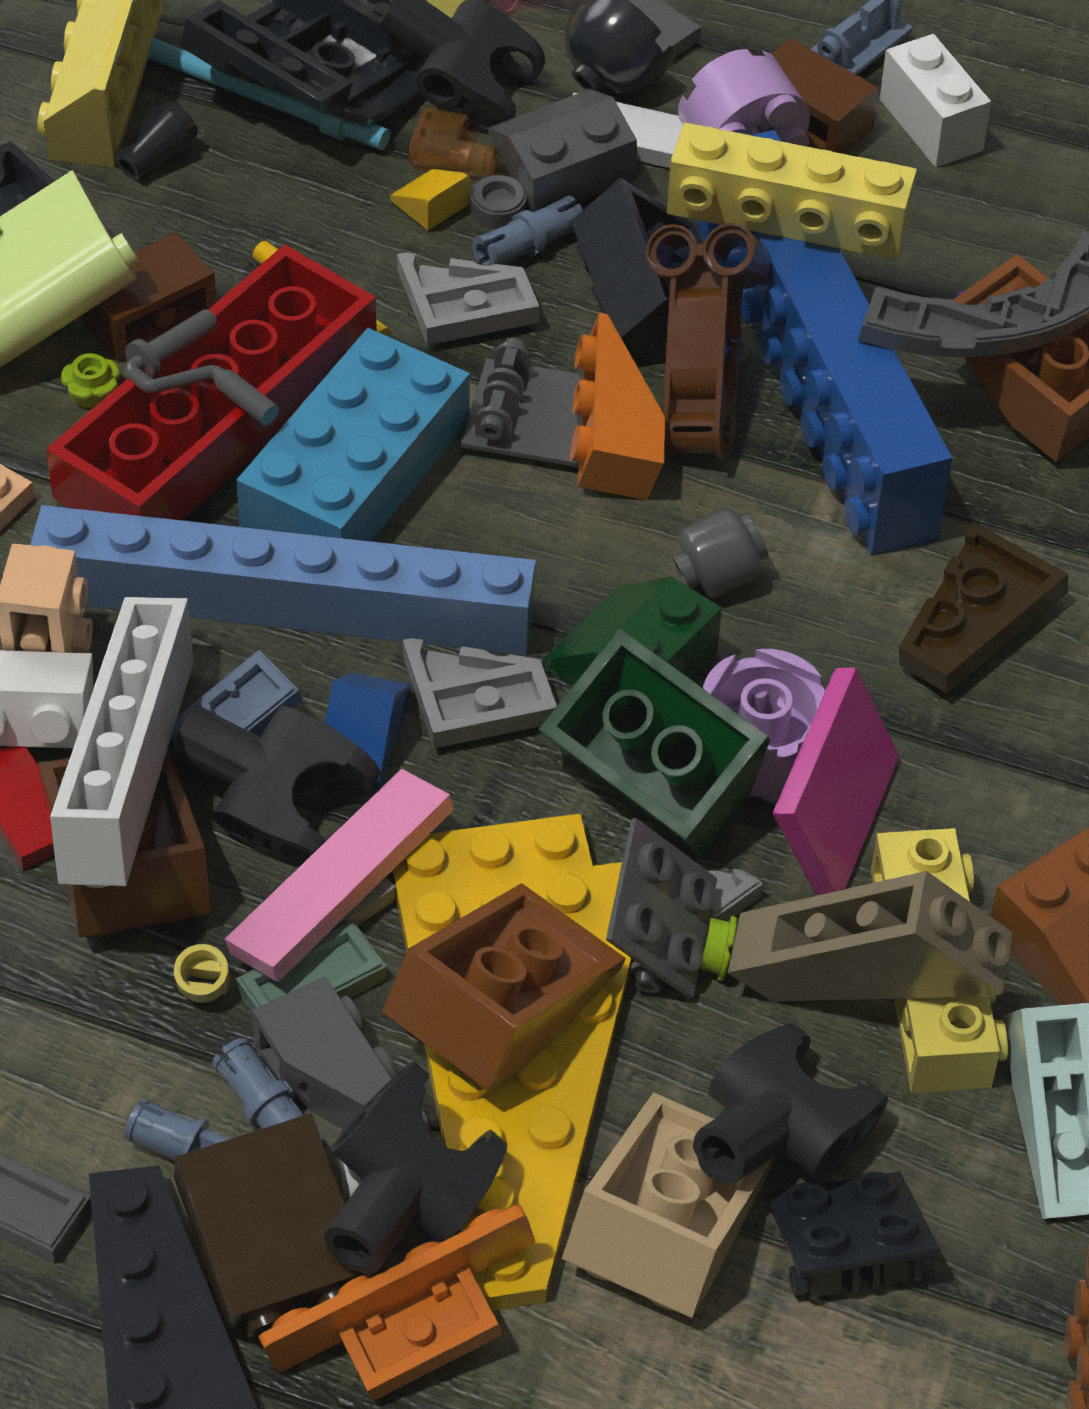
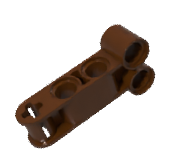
M726 223L719 225L710 232L705 239V243L681 225L671 224L662 226L648 240L645 252L651 269L670 284L663 414L665 416L664 453L668 460H677L680 454H717L720 460H729L732 456L735 440L743 290L754 288L763 282L769 273L771 265L770 253L756 236L740 224ZM747 245L748 252L744 261L737 267L727 268V259L731 251L738 246ZM689 246L690 254L685 264L679 268L670 269L671 257L675 251L681 247Z

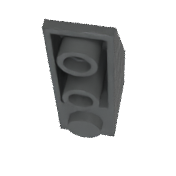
M326 976L252 1010L255 1048L267 1068L277 1080L289 1083L295 1091L294 1102L343 1130L355 1113L396 1075L393 1064L385 1050L380 1046L372 1049L362 1034L364 1032L363 1022L353 1001L348 996L339 998ZM422 1109V1117L427 1130L431 1133L428 1119Z

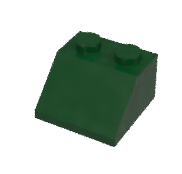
M673 577L619 586L542 660L543 669L573 687L619 628H621L686 677L693 680L717 656L722 607Z

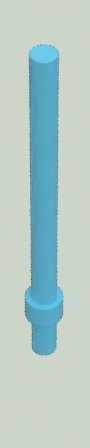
M155 38L151 41L148 57L151 61L319 126L322 134L340 141L348 137L381 151L389 143L391 132L387 128L376 124L366 127L331 114L322 113L300 99L223 74L184 49Z

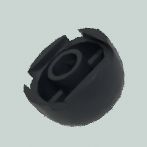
M583 0L568 20L564 35L567 57L574 67L571 71L574 80L584 90L591 89L597 92L600 90L609 96L632 97L651 87L675 62L674 51L670 45L663 53L661 47L655 41L662 33L661 30L648 16L628 0Z

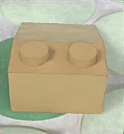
M653 1092L584 1190L562 1259L583 1268L588 1274L597 1279L612 1281L649 1298L651 1302L661 1308L675 1310L692 1318L713 1285L777 1154L735 1183H718L709 1178L700 1168L698 1158L693 1150L696 1133L714 1119Z

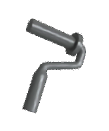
M207 309L200 311L149 343L142 339H136L126 346V377L146 393L155 394L207 380H214L220 392L263 426L269 425L278 415L279 407L233 370L223 369L216 365H208L154 379L160 375L161 363L217 330V320L213 313Z

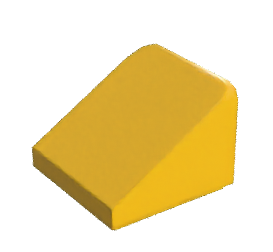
M431 169L391 194V202L426 230H430L470 205V177L463 172Z

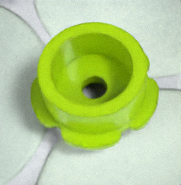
M94 353L83 354L77 357L72 364L64 367L61 373V382L64 386L68 387L69 396L75 404L85 408H94L118 387L116 379L120 377V370L116 363L110 359H105Z
M731 916L729 922L715 918L709 919L703 958L699 970L718 974L717 981H723L729 969L737 931V918L735 916Z

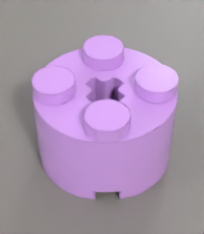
M741 49L716 58L704 66L692 79L696 88L689 99L686 100L682 95L679 102L678 115L682 124L686 122L746 135L775 130L781 142L806 147L809 145V137L806 134L810 122L809 108L774 56L765 51H762L764 56H752L748 49Z
M756 649L755 657L735 661V654L719 662L708 674L703 689L770 738V743L749 796L760 797L764 801L774 804L779 800L825 693V689L821 684L822 676L813 665L803 658L777 649Z

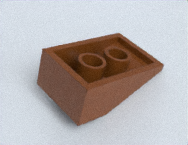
M1016 254L955 297L953 301L965 305L985 304L987 297L1009 293L1027 286L1035 288L1049 278ZM1089 323L1059 340L1033 349L1003 355L964 357L1011 426L1055 462L1089 438Z
M1089 827L999 884L996 889L991 912L993 919L1013 932L1010 955L1060 1005L1089 1003Z
M521 883L410 947L382 1012L402 1026L412 1038L423 1042L454 1065L464 1077L478 1083L489 1091L526 1067L620 971L626 958Z

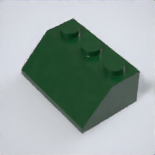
M619 628L539 728L562 755L703 861L743 812L770 743V738L621 628Z

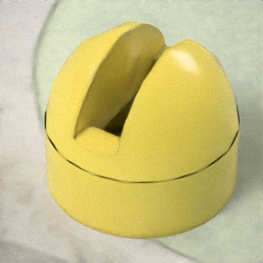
M197 944L188 947L178 956L174 965V977L178 989L185 997L197 1003L214 1001L224 993L228 986L230 972L227 960L219 949L211 945ZM187 974L194 977L215 979L217 981L214 984L186 981Z

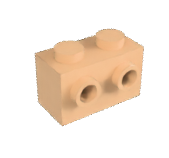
M12 543L0 583V637L2 650L89 653L93 624L91 618H83L87 603L88 582L87 578L78 577L75 550L58 549L46 545L32 546Z

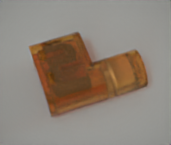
M424 107L411 138L408 161L412 165L463 172L469 176L485 178L493 176L495 173L498 147L467 141L470 122L469 115Z

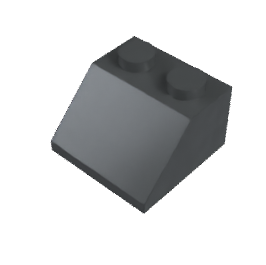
M588 89L488 128V135L511 177L516 179L523 187L527 195V206L531 212L549 206L568 195L576 199L575 203L606 191L619 178L626 182L637 179V139L614 98L606 94Z

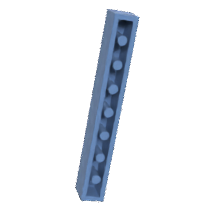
M41 505L30 544L32 546L46 545L58 549L75 550L78 577L87 578L88 595L86 606L121 610L125 597L188 598L189 618L401 642L404 639L415 638L423 640V644L454 648L464 646L490 652L527 655L535 599L536 560L46 505Z

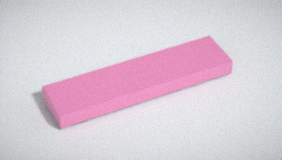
M401 769L225 938L229 953L269 978L279 982L454 810L450 794Z

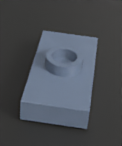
M258 650L177 716L170 744L173 746L182 723L197 706H201L260 736L279 707L287 706L294 708L303 701L302 696L292 682ZM195 770L204 781L209 778L207 775Z

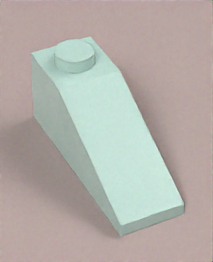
M1089 1003L1017 1010L1004 1016L1011 1080L1042 1219L1089 1215Z

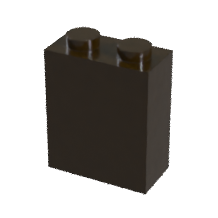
M312 1113L175 1157L174 1180L228 1335L246 1330L248 1337H258L263 1332L271 1329L274 1322L285 1313L297 1308L315 1307L336 1296L347 1282L359 1276L368 1275L346 1268L327 1250L324 1234L345 1204Z

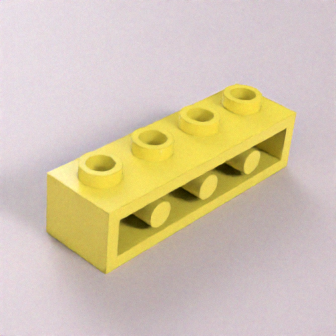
M684 122L670 161L667 214L720 225L726 223L740 224L749 231L898 261L910 220L917 168Z
M955 828L877 833L870 871L872 883L927 871L970 901L968 893H972L974 886L972 860L969 854H960ZM996 995L894 999L911 1094L992 1088L998 1061H1005L1008 1054L1005 1023L1003 1020L993 1019L991 1004L995 1003Z

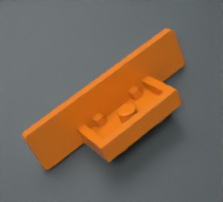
M519 1204L507 1210L494 1209L487 1211L475 1218L469 1224L467 1230L441 1243L428 1242L414 1248L404 1257L402 1263L376 1276L369 1274L352 1279L339 1290L336 1296L311 1309L297 1308L285 1313L274 1322L271 1329L259 1336L263 1348L276 1372H284L343 1342L373 1402L502 1336L499 1324L473 1275L535 1243L528 1218Z

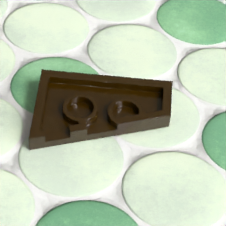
M973 521L965 534V545L958 557L952 556L944 570V580L934 597L927 598L900 644L899 665L946 693L950 692L1067 594L1068 574Z

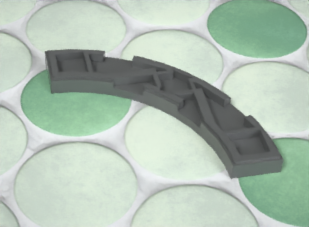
M1081 231L1077 244L1069 256L1052 271L1050 278L1035 288L1027 286L1009 293L987 297L985 304L965 305L955 302L953 299L921 297L875 287L858 340L888 349L943 357H984L1010 354L1033 349L1059 340L1089 323V232Z

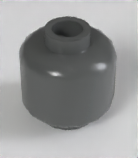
M723 508L685 527L679 534V545L682 553L672 557L686 586L691 589L700 586L709 598L718 599L757 580L763 572L761 560L769 557L762 536L749 514L746 513L739 517L732 509Z

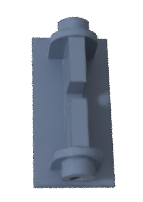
M870 0L861 7L858 13H853L834 29L829 28L825 30L820 36V42L812 47L811 50L855 75L859 74L882 56L886 49L892 48L913 31L912 26L899 19L903 0Z

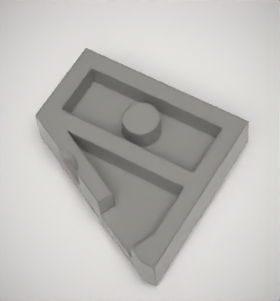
M405 252L397 254V271L427 345L539 323V304L523 267L500 264L484 266L474 261L451 258L448 269L417 265L416 254Z
M409 638L403 640V658L433 749L540 727L557 707L540 659L512 654L496 656L486 650L461 646L458 656L423 650V640Z

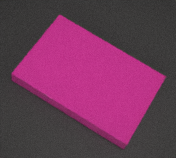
M836 668L833 672L773 811L776 821L816 896L846 889L900 756L857 668Z

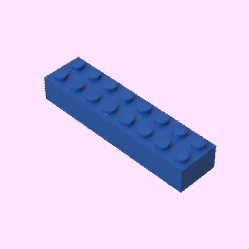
M775 130L751 135L781 141ZM698 220L700 234L704 243L710 232L720 224ZM750 231L766 246L770 253L771 265L769 273L763 282L754 288L743 290L742 318L746 324L752 323L759 335L760 351L765 363L774 365L780 376V388L788 406L794 405L800 415L805 442L810 448L816 447L823 460V472L828 487L832 491L838 490L845 503V515L850 530L855 535H861L871 556L938 540L953 458L896 352L893 349L858 340L869 303L840 249ZM747 245L738 246L731 251L727 259V268L737 267L744 261L748 252Z

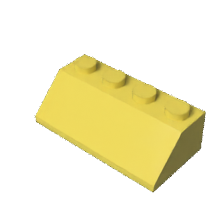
M77 0L78 15L76 21H69L65 29V56L63 62L56 61L52 69V96L50 102H42L38 114V133L41 136H46L49 160L115 168V155L120 151L150 54L151 41L155 38L163 12V0Z

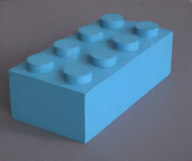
M367 328L236 480L239 527L372 542L466 427L470 413V373Z

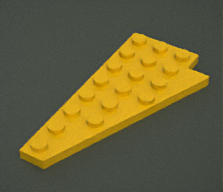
M581 813L430 833L391 871L392 881L396 886V902L406 953L413 945L523 883L626 958L620 971L526 1067L489 1091L478 1083L464 1077L454 1065L424 1044L443 1145L449 1149L467 1150L482 1134L490 1129L507 1143L504 1159L491 1187L469 1219L459 1229L460 1233L467 1230L469 1224L475 1218L487 1211L494 1209L507 1210L519 1204L528 1218L535 1238V1243L532 1246L473 1275L491 1311L546 1303L633 963L632 958L606 941L622 862L592 865Z

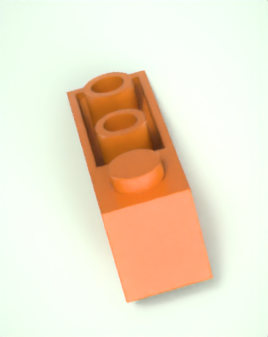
M599 312L591 334H581L575 354L574 367L575 369L583 370V379H579L572 404V413L581 416L580 425H577L570 448V460L579 462L577 487L648 500L664 464L665 416L608 314Z

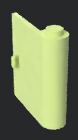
M73 170L0 216V368L138 279L133 268L141 264L140 259L122 233L114 238L110 236Z

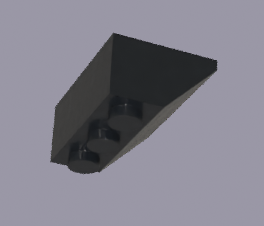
M619 178L571 220L580 244L577 246V251L582 261L588 266L594 283L591 289L595 299L603 307L604 313L610 317L629 353L632 352L653 365L666 363L670 284L649 266L645 252L647 243L656 230L671 224L685 227L698 238L699 235L692 222L684 217L667 214V207ZM689 246L681 247L675 251L671 257L670 269H676L685 264L690 254Z

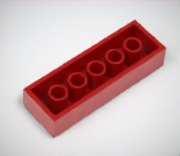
M284 244L208 309L217 320V330L161 363L160 375L154 378L157 379L208 365H216L223 369L233 370L279 407L278 415L269 425L263 426L220 392L214 380H207L151 394L142 391L127 379L46 448L52 498L73 509L183 521L270 442L367 328L377 332L376 296Z

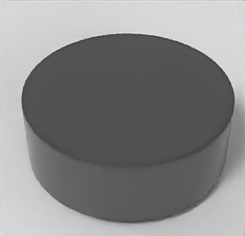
M504 175L488 176L476 182L471 189V215L476 222L487 228L498 229L513 221V215L527 210V195L521 184L514 178Z

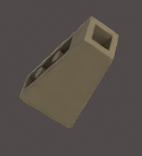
M923 871L740 913L728 973L772 1002L995 996L1003 994L1013 932L932 874Z

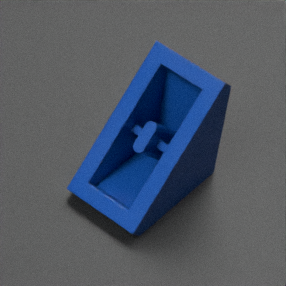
M350 672L332 681L325 724L357 744L376 762L381 774L372 789L380 790L412 692L411 684Z

